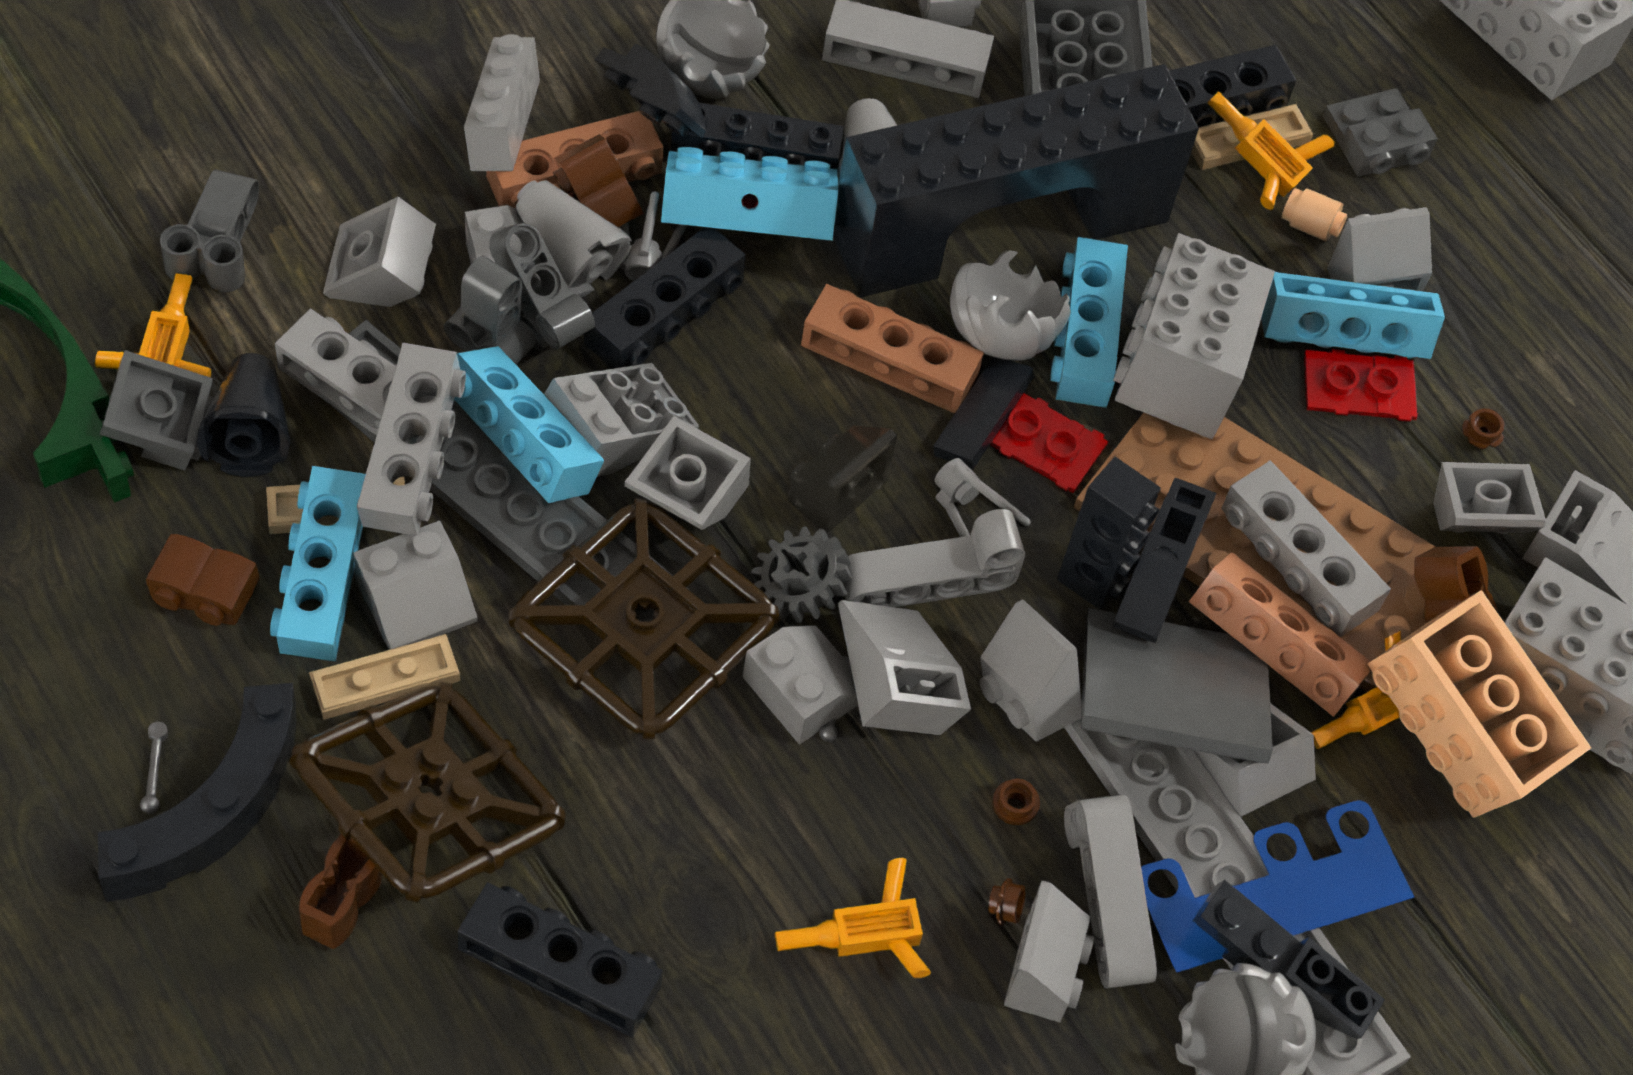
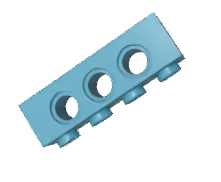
M1078 237L1074 252H1066L1062 277L1069 278L1068 287L1062 286L1060 295L1062 297L1066 293L1068 294L1071 314L1063 330L1054 340V346L1061 347L1060 356H1054L1050 374V381L1057 382L1056 400L1107 408L1115 383L1113 378L1116 372L1128 245Z
M1275 272L1261 320L1265 338H1273L1279 342L1296 341L1315 344L1323 348L1334 346L1356 349L1362 353L1380 352L1407 357V359L1415 357L1431 359L1445 316L1438 293Z
M499 346L458 353L460 370L466 371V382L462 397H455L454 400L548 503L589 494L604 459Z
M312 466L309 482H301L297 507L298 509H303L300 524H292L288 545L289 550L294 551L291 566H283L280 578L279 591L280 593H285L282 609H274L270 627V635L276 636L280 654L336 662L354 573L353 552L359 549L363 529L357 504L366 475L364 473ZM327 515L339 518L335 524L329 526L317 523L321 517ZM317 557H325L330 560V563L322 568H314L308 565L312 559ZM309 599H315L322 603L318 609L313 611H305L299 608L302 602Z

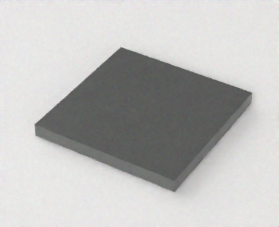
M1088 608L1084 640L1082 729L1269 764L1273 747L1268 664L1230 634L1164 622L1156 643L1113 627L1117 613Z

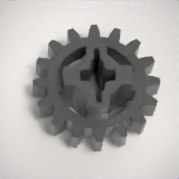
M802 527L797 537H793L789 530L784 531L785 541L779 544L771 539L768 543L772 551L769 554L758 553L757 558L762 567L752 569L751 573L756 580L754 585L765 593L772 604L778 607L779 620L783 621L791 613L796 623H801L804 613L810 612L814 619H818L820 616L819 608L825 606L833 610L835 604L832 598L835 595L846 596L847 591L842 582L852 580V574L847 567L851 563L838 538L834 536L829 539L824 529L820 528L812 536L807 527Z

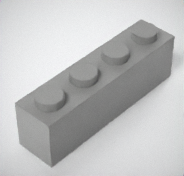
M836 0L825 36L822 60L979 98L994 36L896 11L864 5L859 2Z
M514 34L493 37L464 125L470 171H513L540 82L534 37H520Z

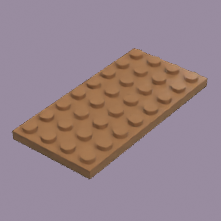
M1143 412L1076 498L1074 508L1080 511L1088 486L1114 456L1161 487L1154 505L1159 508V511L1175 477L1215 492L1217 494L1183 577L1200 587L1211 570L1232 552L1318 619L1314 609L1300 594L1293 592L1288 587L1283 575L1270 561L1264 560L1258 554L1255 545L1240 529H1236L1230 524L1225 512L1221 509L1231 485L1271 460L1391 588L1380 610L1341 638L1368 660L1372 661L1385 652V638L1401 630L1402 640L1426 624L1424 619L1425 599L1421 595L1414 578V560L1416 556L1435 546L1225 417L1212 440ZM1267 516L1268 518L1277 521L1273 517ZM1156 518L1154 519L1152 524L1147 528L1148 532H1151ZM1297 548L1299 551L1307 553L1306 551ZM1326 580L1328 583L1337 586L1334 582ZM1372 671L1359 687L1365 692L1377 687L1373 680Z

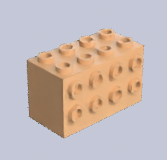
M1482 590L1436 616L1367 663L1373 672V680L1377 687L1392 699L1399 710V716L1404 726L1416 734L1426 749V756L1431 765L1443 773L1453 788L1455 800L1463 809L1469 811L1473 818L1523 798L1591 749L1589 743Z

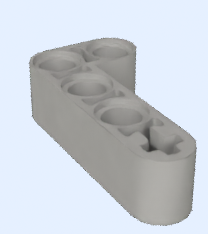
M996 509L982 514L974 522L971 536L849 555L851 563L847 567L852 574V580L842 582L847 591L845 599L846 601L900 607L995 592L1010 587L1017 581L1025 558V550L1013 512L1007 509Z
M1126 795L1077 800L1066 806L1064 826L1070 847L1080 848L1097 966L1104 988L1109 989L1154 983L1157 973L1156 958L1130 801Z

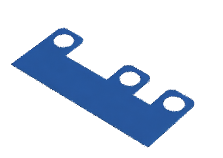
M1357 800L1328 810L1326 820L1342 852L1313 861L1299 829L1294 824L1285 822L1257 831L1253 838L1254 844L1269 875L1233 887L1293 936L1414 898L1371 807L1366 802ZM1356 811L1365 816L1369 823V831L1364 837L1353 839L1341 831L1339 820L1345 812ZM1277 833L1290 836L1297 847L1295 856L1288 861L1274 859L1268 853L1266 847L1270 836ZM1167 858L1141 866L1147 907L1176 973L1222 959L1226 948L1192 921L1210 893L1195 898L1180 864L1174 859ZM1160 869L1171 872L1178 881L1177 892L1169 898L1155 896L1150 891L1147 883L1148 877L1152 872Z

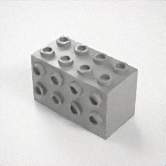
M1440 0L1551 100L1610 66L1633 28V0Z
M1178 233L1172 249L1166 246L1163 247L1154 269L1160 273L1155 272L1153 277L1149 278L1140 301L1144 303L1140 304L1131 326L1135 330H1131L1122 352L1128 355L1129 358L1122 356L1113 381L1120 383L1114 401L1213 440L1243 381L1275 271L1248 261L1240 255L1231 254L1210 246L1202 240Z
M1545 557L1504 623L1591 746L1590 750L1605 758L1610 764L1632 774L1633 608Z

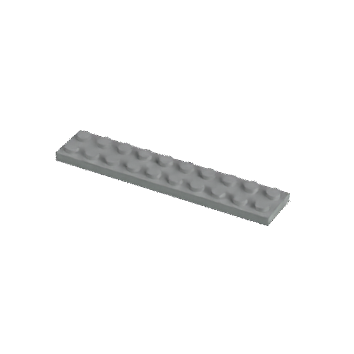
M1081 719L1064 727L1111 796L1126 795L1128 797L1133 812L1135 831L1156 862L1167 858L1176 860L1180 864L1195 898L1211 893L1216 884L1223 880L1235 886L1269 875L1254 844V835L1193 750L1084 730L1081 728ZM1163 870L1177 891L1178 881L1171 872ZM1320 928L1294 935L1300 942L1310 937L1347 968ZM1224 959L1230 969H1232L1234 966ZM1377 1012L1360 1039L1348 1036L1315 1019L1316 1041L1314 1051L1303 1075H1387L1406 1064L1410 1059V1055L1379 1012Z

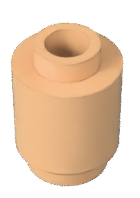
M1295 188L1284 207L1282 219L1289 221L1290 227L1327 241L1331 235L1339 236L1347 219V214L1342 212L1343 203L1308 188L1304 191Z

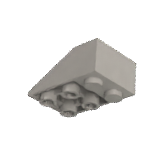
M653 363L553 378L544 393L546 398L604 459L597 477L612 474L642 459L673 416L697 429L699 427L684 403L680 401Z
M1575 470L1547 515L1545 527L1539 529L1522 559L1539 568L1546 557L1633 608V511L1614 491Z
M841 600L838 603L863 726L941 735L971 710L961 666L918 611Z

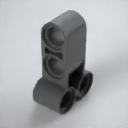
M216 169L212 171L188 225H173L165 229L161 234L160 246L165 273L170 279L174 280L176 273L191 275L192 280L201 274L205 275L207 284L212 289L226 293L235 291L242 286L245 281V267L240 242L257 204L259 196V181L257 179Z
M520 223L498 228L492 234L489 249L495 263L522 281L521 312L523 316L520 317V320L527 324L536 336L537 342L533 348L541 351L550 346L558 350L595 327L594 317L590 308L580 296L571 294L542 236L535 227L530 224ZM513 234L518 236L522 244L518 256L514 254L510 247V239ZM534 273L540 277L542 282V289L539 294H536L531 287V278Z
M484 255L474 260L462 279L461 306L444 323V331L448 338L464 351L499 346L517 365L537 342L533 331L520 320L521 279Z

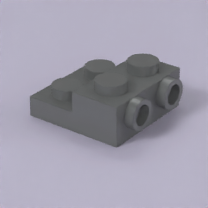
M1397 88L1327 105L1323 113V118L1357 177L1371 173L1382 174L1391 168L1406 164H1420L1429 159L1438 139L1420 108L1410 110Z
M124 350L99 434L142 447L141 457L186 470L190 459L198 461L201 456L197 446L198 429L214 398L209 396L213 378Z

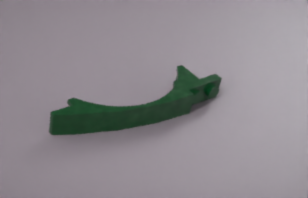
M0 258V305L21 314L39 327L57 347L66 364L67 382L61 410L47 437L33 453L39 471L38 474L44 488L97 468L114 503L130 497L131 492L128 478L134 476L131 463L124 450L116 453L112 445L113 442L117 441L116 439L99 434L108 406L109 395L74 337L31 285Z

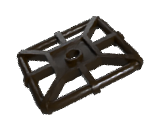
M635 499L634 503L626 505L612 515L579 546L572 545L563 553L564 559L520 598L515 607L509 611V625L515 628L519 636L567 677L566 683L575 691L581 689L625 728L636 734H641L643 739H655V734H661L671 728L712 688L718 689L728 680L727 674L746 657V651L765 639L773 626L778 623L779 609L776 605L772 604L765 593L720 557L721 551L714 545L709 544L706 546L664 510L647 503V499ZM635 522L636 559L614 577L597 563L593 557L625 528ZM648 522L693 558L673 577L649 558ZM709 571L746 603L705 604L686 587L702 572ZM575 573L584 574L601 589L585 605L540 606ZM639 608L642 611H646L652 608L655 610L653 620L649 622L637 620L634 610ZM704 623H753L715 660L688 639ZM584 624L603 641L583 660L578 662L536 627V625ZM675 651L697 669L700 674L655 715L653 671ZM616 652L641 672L642 715L637 713L593 675Z
M440 681L438 685L419 688L379 707L367 706L358 711L357 717L309 737L301 744L294 746L291 751V766L296 769L304 783L338 821L339 832L346 840L353 839L389 883L400 893L405 894V900L419 903L421 898L426 899L437 896L482 872L493 873L504 866L505 860L550 838L565 825V810L558 805L551 793L516 755L517 748L509 739L502 740L469 701L458 691L452 689L451 683ZM433 704L428 739L405 749L385 725ZM448 708L488 751L487 753L463 763L444 742ZM365 734L385 759L372 765H366L321 753ZM502 767L535 806L492 796L477 778ZM327 778L364 787L378 805L363 812L361 810L354 811ZM421 786H428L433 788L437 792L438 796H435L431 792H426L423 794L420 791ZM484 817L526 826L527 828L494 843L491 841L486 842L472 826V823ZM393 820L412 842L409 873L372 832V829ZM451 834L470 857L426 878L425 867L428 845Z

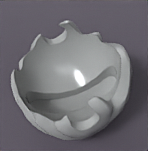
M670 0L660 16L656 32V43L660 60L684 81L695 96L706 99L726 98L732 92L742 91L745 84L754 79L765 66L764 54L770 46L765 38L768 26L761 18L757 17L755 6L750 0Z
M1008 250L1002 252L991 266L977 262L964 264L957 272L950 296L952 318L963 338L974 348L984 352V354L1004 360H1027L1047 350L1061 333L1070 317L1071 311L1068 304L1070 298L1066 293L1061 297L1059 287L1055 281L1051 280L1044 283L1037 266H1034L1033 270L1026 275L1013 272L1009 262L1018 254L1016 251Z
M1237 963L1231 970H1215L1209 981L1196 983L1192 1001L1187 1003L1179 1014L1178 1019L1182 1025L1183 1039L1181 1045L1179 1043L1175 1045L1178 1061L1195 1067L1196 1075H1302L1313 1055L1316 1041L1314 1014L1303 991L1299 987L1290 985L1281 973L1271 974L1255 965Z

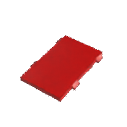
M1332 349L1331 352L1305 350L1306 410L1333 412L1335 415L1346 416L1354 414L1396 418L1398 421L1409 422L1417 419L1414 360H1407V357L1395 355L1394 358H1387L1386 356L1345 354V350Z
M1024 393L990 445L998 449L999 453L1009 459L1013 458L1055 482V485L1061 489L1074 493L1109 441L1104 439L1105 435L1095 429L1091 432L1084 428L1085 426L1075 420L1072 421L1049 408V403L1037 397L1035 400Z

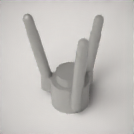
M653 191L650 195L642 238L635 240L634 244L631 245L632 248L629 255L619 267L633 281L673 252L688 226L679 224L664 252L661 253L659 244L652 240L659 194L656 191ZM629 222L620 226L619 229L630 237Z
M960 458L949 461L937 473L934 481L941 491L935 498L946 509L960 537L970 535L954 502L959 501L962 505L968 504L979 492L999 508L1013 512L1015 519L1022 525H1030L1031 521L1028 517L982 482Z

